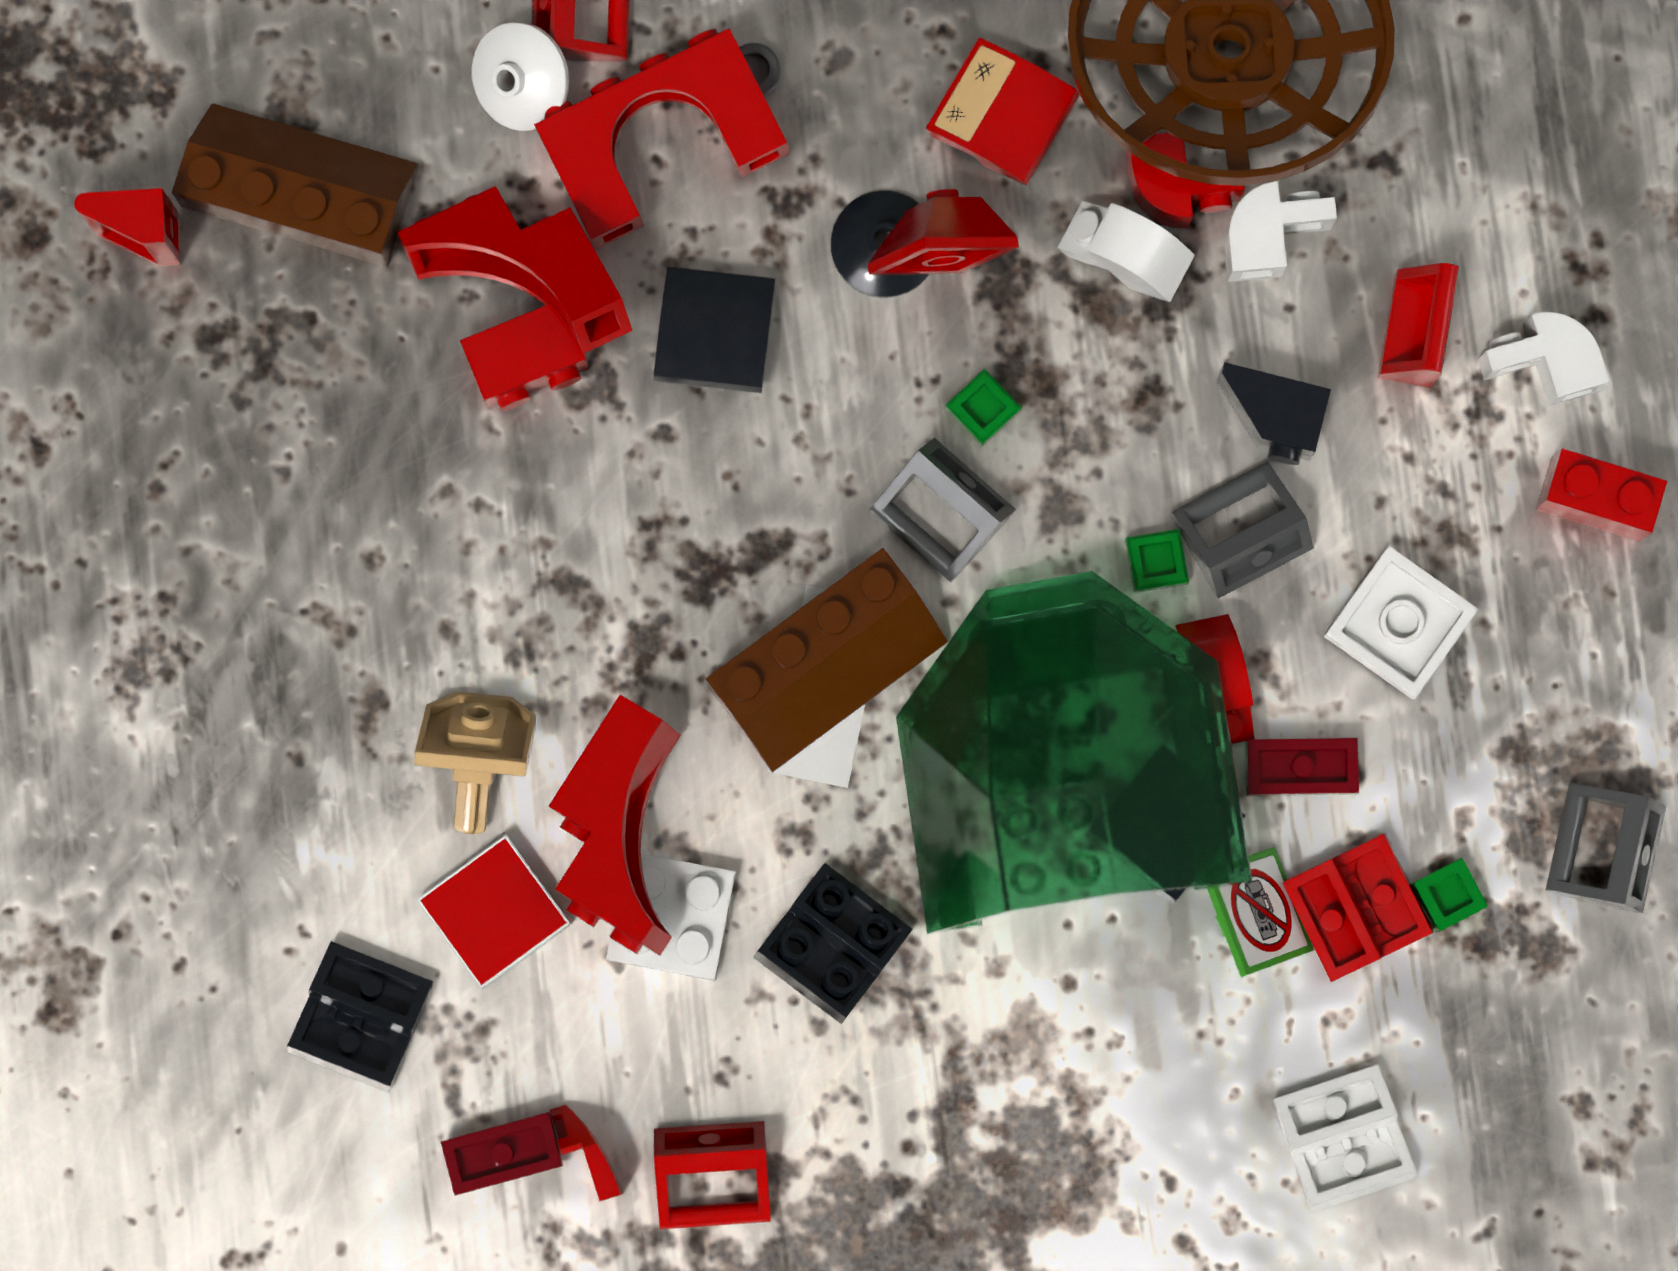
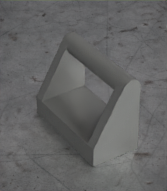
M934 438L913 455L869 511L951 583L998 532L1016 509ZM916 476L979 531L957 558L893 503Z
M1268 462L1171 512L1181 535L1218 599L1314 549L1306 516ZM1267 487L1279 512L1209 548L1194 524Z
M1569 783L1545 890L1609 907L1643 913L1666 806L1649 796ZM1588 800L1624 809L1607 890L1570 883Z

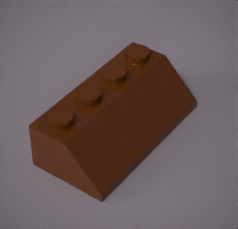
M212 103L187 142L171 193L183 208L388 267L398 236L397 232L400 229L419 169V163Z
M883 547L708 676L706 683L773 773L946 645L948 641L917 591Z

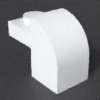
M1278 181L1265 183L1251 190L1237 205L1226 229L1224 252L1227 281L1234 282L1282 277L1287 268L1284 234L1331 230L1337 219L1335 197L1320 198V193L1317 191H1303L1288 195L1287 202H1280Z
M1085 201L1081 202L1057 247L1069 258L1109 270L1131 290L1168 302L1173 298L1195 256L1174 235L1142 215L1113 203L1110 204L1109 208H1105Z
M1540 312L1531 314L1523 324L1527 336L1526 339H1522L1520 332L1495 338L1489 341L1491 349L1486 350L1478 359L1484 381L1536 366L1549 406L1600 392L1610 383L1600 348L1593 335L1580 322L1560 313Z

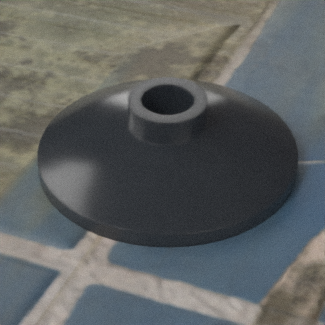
M875 191L856 198L842 210L836 219L831 234V255L838 273L847 284L871 297L893 298L911 292L926 280L929 274L869 275L868 263L879 249L874 241L875 236L883 231L891 232L904 213L919 205V202L899 192Z

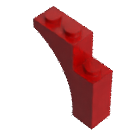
M494 186L428 218H423L397 232L408 261L418 280L437 276H475L514 286L527 292L550 308L566 325L583 354L633 331L622 297L571 207L552 216L544 217L537 223L520 230L500 192Z
M619 695L548 806L565 818L560 828L584 843L555 890L571 900L566 910L593 928L599 919L614 927L609 937L628 950L638 954L642 946L661 956L672 937L657 916L646 889L642 871L641 837L645 810L651 790L660 769L681 735L661 718L624 696Z

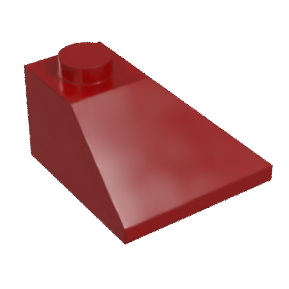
M957 189L937 190L926 194L927 201L904 213L869 261L868 272L869 275L961 274L1019 248L1018 236L982 197H959Z

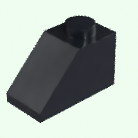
M1224 362L1219 372L1217 383L1255 446L1269 450L1267 457L1280 463L1299 465L1300 459L1310 461L1316 452L1331 389Z

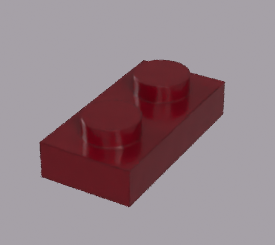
M1358 738L1250 739L1245 741L1247 796L1357 795L1359 793Z
M550 1112L440 1141L454 1196L564 1166Z

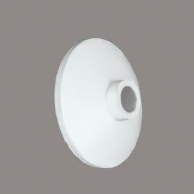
M510 22L495 27L480 41L472 63V81L480 104L490 117L507 128L519 131L536 129L534 124L544 120L547 109L552 106H561L566 101L569 89V72L565 57L555 40L544 30L533 24ZM508 71H510L515 78L514 87H512L509 82Z

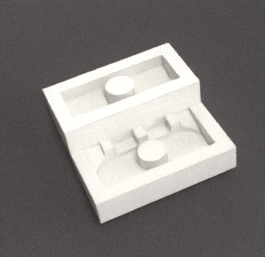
M1378 1064L1273 1099L1277 1116L1311 1213L1416 1178L1417 1171L1397 1122L1398 1114Z

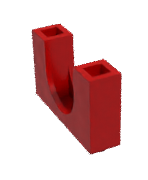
M730 28L720 33L716 29L704 31L688 41V49L669 57L668 53L655 55L639 66L641 72L623 81L619 77L609 78L590 90L592 96L572 105L571 101H565L561 106H552L546 110L544 120L534 124L596 250L644 227L642 218L617 170L615 150L618 137L624 125L634 114L647 106L660 102H679L692 106L705 114L717 129L741 178L789 155L788 143Z

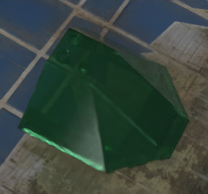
M1093 571L985 590L896 716L927 934L983 926L982 919L1010 911L1115 894L1193 887L1194 890L1201 891L1253 882L1219 662Z

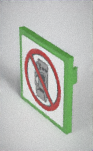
M1275 847L1201 872L1217 914L1215 916L1222 937L1225 936L1240 977L1314 951L1311 940L1282 883L1287 878Z

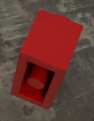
M546 305L460 340L488 410L499 406L500 411L517 408L531 400L530 392L548 385L551 391L566 388L581 380L579 372L589 369L585 355L580 350L566 325Z
M1561 448L1550 459L1536 510L1641 542L1653 533L1668 481Z

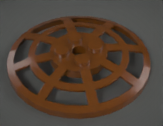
M1072 0L1069 9L1067 48L1072 76L1083 102L1097 123L1122 148L1146 164L1176 177L1206 184L1243 186L1274 182L1303 173L1331 158L1357 136L1373 116L1386 90L1394 58L1395 27L1389 0H1365L1372 17L1373 28L1342 34L1338 20L1328 0H1304L1315 14L1323 36L1295 40L1292 27L1284 13L1296 0H1186L1184 3L1181 0H1128L1121 13L1116 31V41L1084 37V24L1091 0ZM1148 2H1151L1170 20L1167 25L1164 44L1132 43L1136 22ZM1231 40L1241 45L1244 51L1237 57L1226 58L1218 54L1214 46L1221 41ZM1376 49L1375 68L1369 90L1358 112L1350 122L1323 109L1337 85L1342 67V56ZM1325 58L1322 79L1309 100L1285 84L1293 61ZM1085 59L1117 63L1118 72L1126 92L1144 115L1123 130L1108 115L1098 100L1087 74ZM1134 64L1165 66L1169 78L1176 88L1156 105L1141 86L1134 69ZM1268 100H1271L1293 115L1272 128L1246 134L1244 110L1259 106ZM1195 102L1203 107L1221 111L1223 134L1196 130L1178 122L1175 118ZM1305 125H1309L1332 138L1326 145L1302 158L1273 167L1250 170L1248 149L1259 148L1281 141L1298 132ZM1162 129L1170 135L1190 144L1225 150L1227 170L1208 169L1179 162L1150 149L1143 143Z

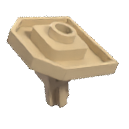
M455 692L426 704L415 749L414 765L453 769V781L457 782L454 828L456 831L465 834H479L486 830L490 785H492L495 779V774L526 776L536 729V715L513 697Z

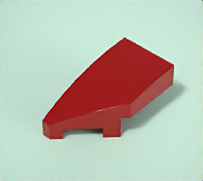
M567 1105L550 1109L559 1138L557 1141L561 1154L565 1155L583 1149L599 1202L622 1195L623 1191L606 1153L586 1124Z

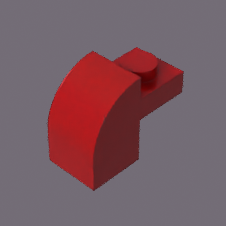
M1169 133L1155 134L1143 143L1158 153L1179 162L1187 163L1184 141ZM1125 150L1132 195L1142 211L1160 224L1173 228H1189L1193 218L1192 206H1200V211L1203 213L1226 211L1233 207L1232 202H1239L1244 193V185L1206 184L1176 177L1146 164Z
M1229 614L1175 625L1181 671L1191 695L1196 737L1200 749L1206 750L1255 739L1250 707L1254 705L1242 648Z

